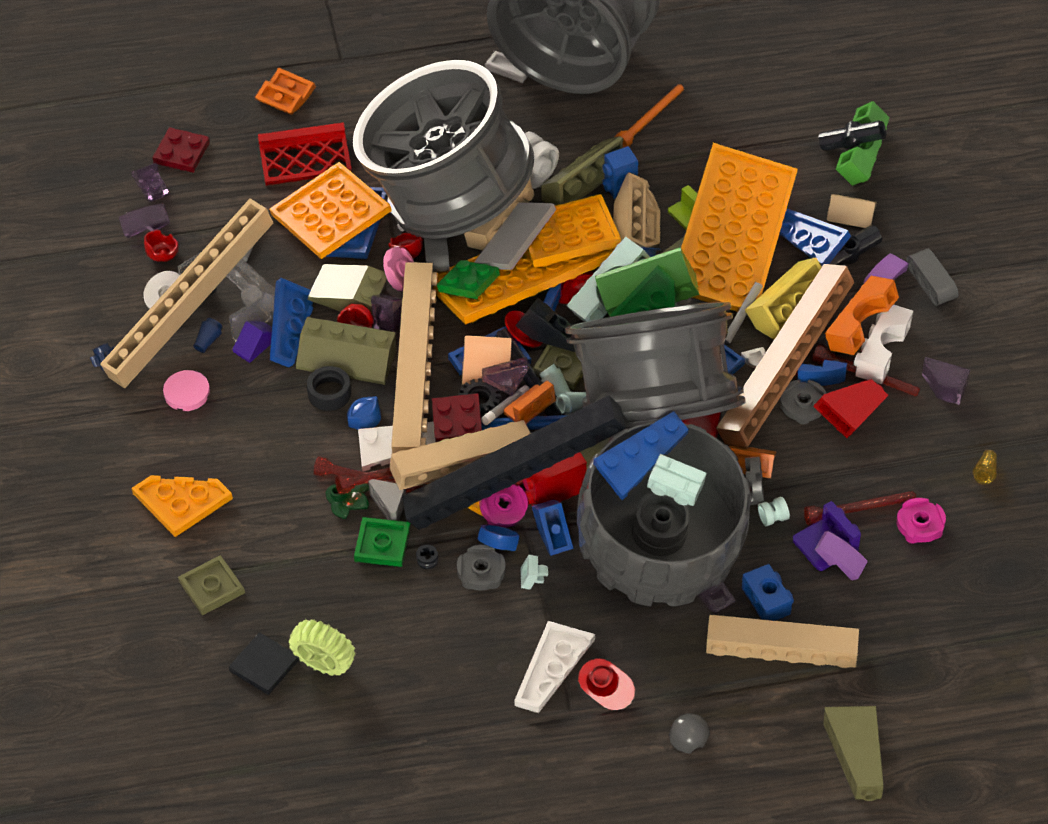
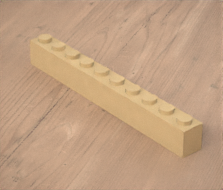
M249 199L100 363L111 380L126 388L271 227L273 221L265 207Z
M405 262L391 444L392 454L400 450H409L426 444V438L422 437L423 433H427L428 424L424 414L429 412V400L425 399V395H430V381H426V378L431 376V362H428V358H432L433 346L429 344V339L433 340L434 326H430V321H435V308H431L432 303L436 304V290H433V286H437V272H433V263Z

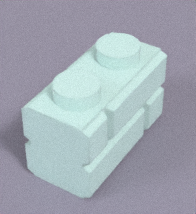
M660 454L650 474L647 487L656 495H667L674 498L680 505L689 504L694 506L704 485L707 473Z

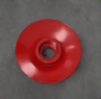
M510 311L505 316V325L509 333L526 346L539 347L542 344L541 342L532 340L515 326L524 313L521 311Z

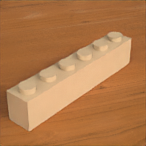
M522 420L494 428L490 427L475 433H467L451 439H443L440 442L428 445L424 444L409 450H400L391 454L390 471L399 490L430 483L531 433L525 421Z
M710 615L706 653L716 656L730 655L740 658H761L767 661L782 660L790 663L803 662L819 666L834 665L841 668H856L859 629Z

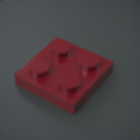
M169 127L152 157L153 163L194 173L210 143L209 137Z
M478 393L432 398L435 442L482 431Z

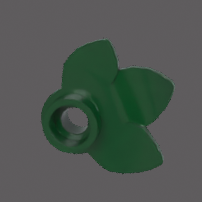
M350 481L344 485L333 484L329 486L326 490V499L331 504L332 513L341 519H346L350 510L368 509L369 503L364 493L369 490V485L362 481Z

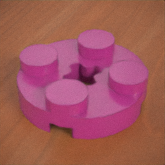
M513 484L509 488H505L488 498L480 500L479 507L489 525L506 528L516 525L524 517L528 507V499L524 490L519 485L515 486ZM500 498H503L504 502H509L506 508L499 506Z
M913 498L906 501L898 511L897 527L901 534L905 536L906 541L910 543L930 542L940 538L943 534L946 515L942 507L937 503L935 506L929 503V499ZM921 517L922 520L927 521L925 523H919L917 522V518Z

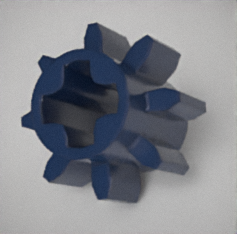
M108 343L92 349L94 355L90 357L93 366H100L103 371L100 363L116 346L110 347Z

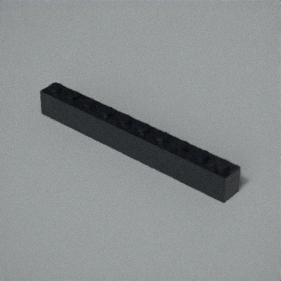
M608 395L403 496L406 520L418 530L426 528L457 511L467 508L484 498H488L505 488H509L525 478H529L562 460L570 458L612 437L619 431L626 429L621 406Z

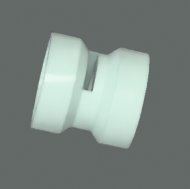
M783 497L775 498L770 503L765 501L758 504L760 519L766 527L773 525L777 520L785 521L790 517L787 503Z

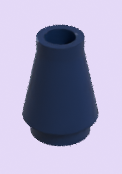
M207 318L206 321H203L193 347L197 351L205 353L207 348L222 334V325L212 318Z

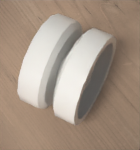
M526 132L525 135L534 152V167L530 181L532 188L535 189L540 187L552 175L557 166L559 151L557 147L543 141L537 134Z

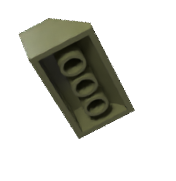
M619 136L603 140L598 145L593 146L583 156L578 157L572 164L561 169L551 179H547L541 185L542 201L553 203L556 206L580 200L601 185L604 179L602 166L605 164V154L623 148V138Z
M307 317L300 334L296 369L314 372L316 369L324 366H334L344 370L350 379L385 385L397 351L395 332Z

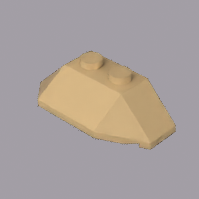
M629 172L614 202L613 222L621 240L627 237L640 247H656L660 244L659 206L654 195L649 190L648 181Z

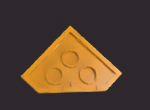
M151 475L132 487L133 494L174 537H177L233 499L232 493L218 479L208 478V481H196L192 477L161 479V476Z

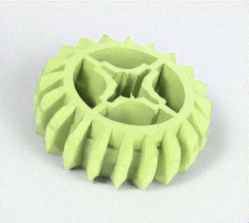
M311 619L310 621L304 620L299 622L292 631L289 640L290 649L294 651L293 654L298 656L300 661L305 662L307 666L314 668V670L321 671L322 674L328 673L331 676L345 673L350 668L356 654L354 646L351 645L350 640L345 638V634L339 633L338 629L332 628L330 624H323L322 621L316 622Z

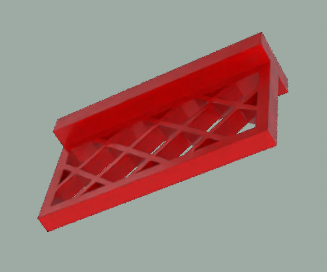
M344 122L258 134L265 185L314 179L331 168L338 158L344 161L346 168L352 172ZM342 142L343 146L338 152L330 148L332 143ZM311 146L322 148L316 155L308 150ZM289 149H298L300 151L295 158L287 154ZM325 151L334 155L329 162L320 158ZM276 152L279 155L272 161L265 156V153ZM304 154L312 158L308 165L299 161ZM282 157L291 161L286 168L277 164ZM316 161L325 166L320 171H315L311 168ZM295 164L303 169L299 174L290 172ZM273 167L282 172L277 177L269 178L268 173Z

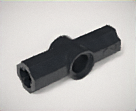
M880 120L864 124L850 121L847 122L844 128L820 132V147L825 151L842 147L851 150L855 147H860L862 143L886 139V126Z
M870 225L855 235L850 234L851 237L830 262V265L842 266L845 263L853 264L857 262L859 255L882 242L879 230L875 226Z

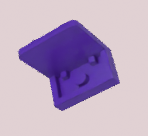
M832 501L824 505L822 520L793 536V543L818 571H823L830 567L815 550L825 531L835 534L859 551L861 536L859 528L852 524L846 518L844 511Z

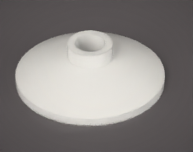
M164 271L156 274L149 280L144 289V301L149 309L180 276L178 273Z

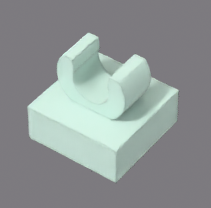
M528 555L521 566V588L531 589L534 583H544V576H548V566L538 565V556Z

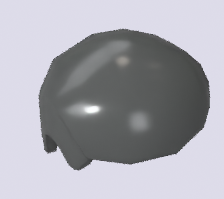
M688 713L681 715L671 726L669 733L670 742L677 750L692 753L693 750L698 747L703 748L705 743H707L710 735L709 726L697 714Z

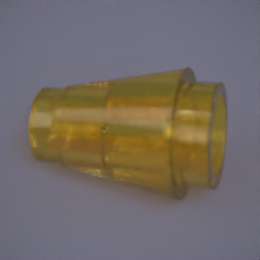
M991 450L984 451L973 469L974 478L978 483L990 484L995 480L997 454Z

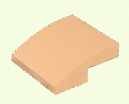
M465 335L462 385L466 382L470 385V380L473 379L476 383L478 378H482L484 383L487 379L490 380V385L494 382L496 387H508L511 338Z

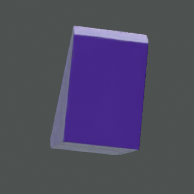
M246 321L233 347V352L247 362H252L271 345L272 327L265 322Z

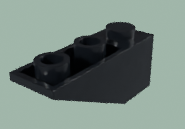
M537 298L515 326L534 341L575 352L574 344L567 343V338L572 337V334L565 333V328L571 326V324L553 311L549 305Z

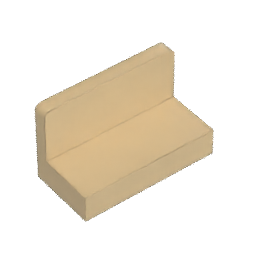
M832 194L827 221L867 228L872 224L877 202Z

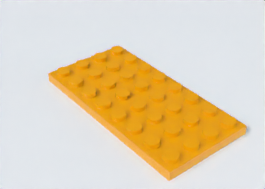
M713 143L681 246L682 251L696 273L699 295L692 298L708 303L730 302V310L738 312L755 282L763 286L757 298L762 295L798 169Z
M615 248L534 268L528 250H526L512 270L499 269L500 275L477 299L438 292L437 286H433V290H436V296L465 324L473 323L479 318L494 314L502 308L514 305L525 298L535 296L548 288L556 287L558 284L574 279L578 275L595 270L609 257ZM479 255L470 258L467 261L475 262ZM448 272L437 273V284Z

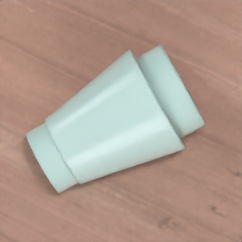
M555 364L539 374L542 378V383L549 381L554 385L556 396L561 395L562 392H571L560 367L557 368Z
M562 392L561 395H558L556 397V405L561 414H571L582 409V400L586 397V392Z

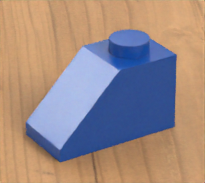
M553 499L532 506L538 531L549 555L573 549L561 502Z

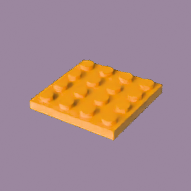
M340 162L269 209L271 215L320 259H323L392 211L389 203Z
M599 194L556 205V211L527 250L534 268L546 267L549 264L569 261L575 257L589 256L603 250H612L621 242V237L602 195Z

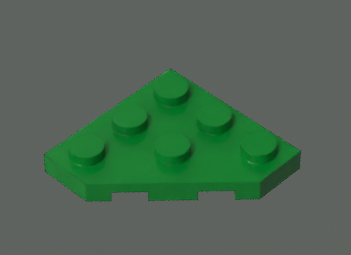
M658 265L610 316L675 307V281Z

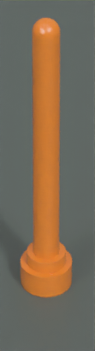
M681 84L675 86L629 130L620 131L615 136L623 138V148L630 146L633 143V137L683 92L684 87Z

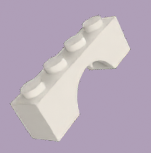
M893 305L888 312L878 313L876 318L877 324H872L868 335L869 339L865 338V342L862 344V353L858 352L855 357L854 366H857L855 376L866 380L872 379L879 384L883 383L889 371L892 353L883 345L889 342L904 341L911 327L913 310Z

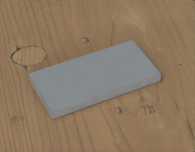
M519 202L474 263L487 264L503 270H512L556 211L554 204Z

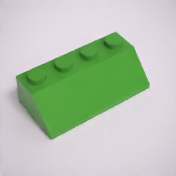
M681 247L596 275L595 280L609 316L658 265L675 281V303L699 295L696 273Z

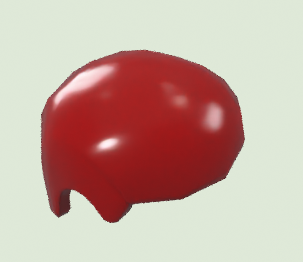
M154 230L144 236L145 252L154 261L166 262L172 260L179 252L178 241L173 238L172 234L164 236L161 230Z
M406 232L391 238L388 245L389 248L399 246V248L406 249L414 259L423 248L422 237Z
M350 304L340 312L337 322L372 328L374 318L370 310L364 305Z

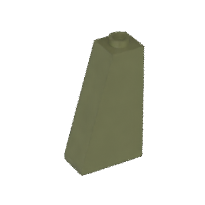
M876 706L825 707L823 724L855 799H863L865 801L881 799L883 776Z

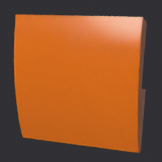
M278 68L270 82H264L255 99L292 115L309 98L316 86L309 80Z

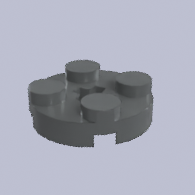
M794 380L788 384L781 395L780 408L788 417L796 420L799 424H807L822 416L813 406L826 394V391L820 384L808 380V383ZM807 398L808 402L801 403L799 399L805 400Z
M760 457L745 458L746 478L751 488L750 505L764 502V489Z
M475 545L468 548V552L464 553L463 556L462 554L457 560V575L464 588L488 590L496 589L500 586L505 576L506 566L502 554L500 556L499 553L495 552V548L487 545ZM482 564V565H484V568H487V569H486V570H483V571H479V570H476L475 568H478L479 565Z

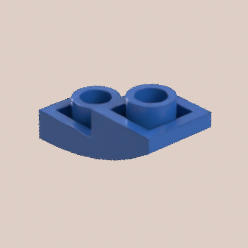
M824 360L823 367L801 364L798 369L797 380L808 383V380H811L821 386L844 382L847 363Z

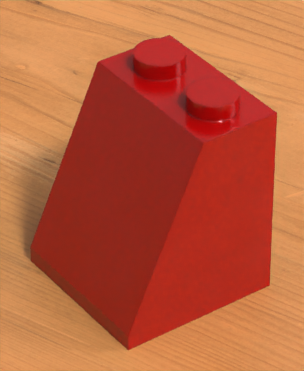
M579 452L570 458L554 464L550 468H546L529 478L523 479L528 505L534 506L553 499L561 502L578 495L587 471V462L582 454Z

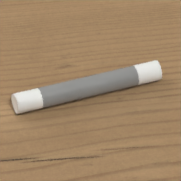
M524 385L481 418L482 423L488 425L504 413L503 410L527 392L529 387Z

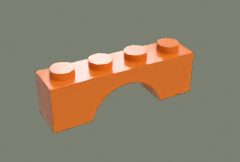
M870 276L825 332L830 351L855 355L865 342L861 322L873 314L888 312L899 298L893 279Z

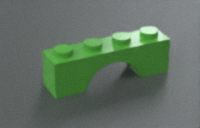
M874 101L857 108L853 121L861 124L879 120L883 121L886 130L889 117ZM882 140L862 143L860 147H855L842 153L836 170L852 186L860 182H866L871 176Z

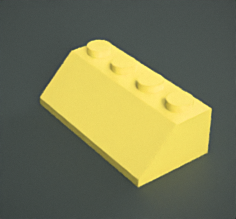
M816 257L797 262L745 309L757 330L772 339L776 338L822 268Z

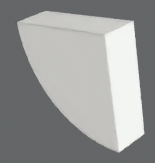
M763 347L741 352V357L745 359V363L748 366L756 368L766 352Z

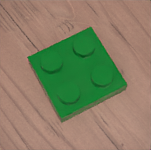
M460 260L437 284L438 292L477 299L500 275L499 267Z
M362 517L354 553V562L402 567L410 532V522Z

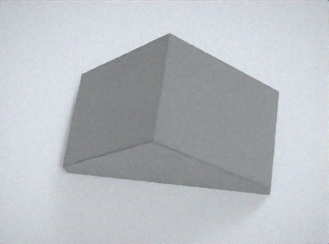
M376 479L369 480L370 496L386 519L399 521L404 508L402 497L406 495V489L399 490L396 483Z

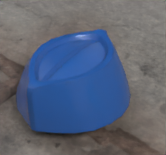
M363 397L351 404L347 411V421L350 428L357 430L374 428L381 421V410L378 397Z
M481 525L478 540L496 549L515 551L520 535L504 527Z

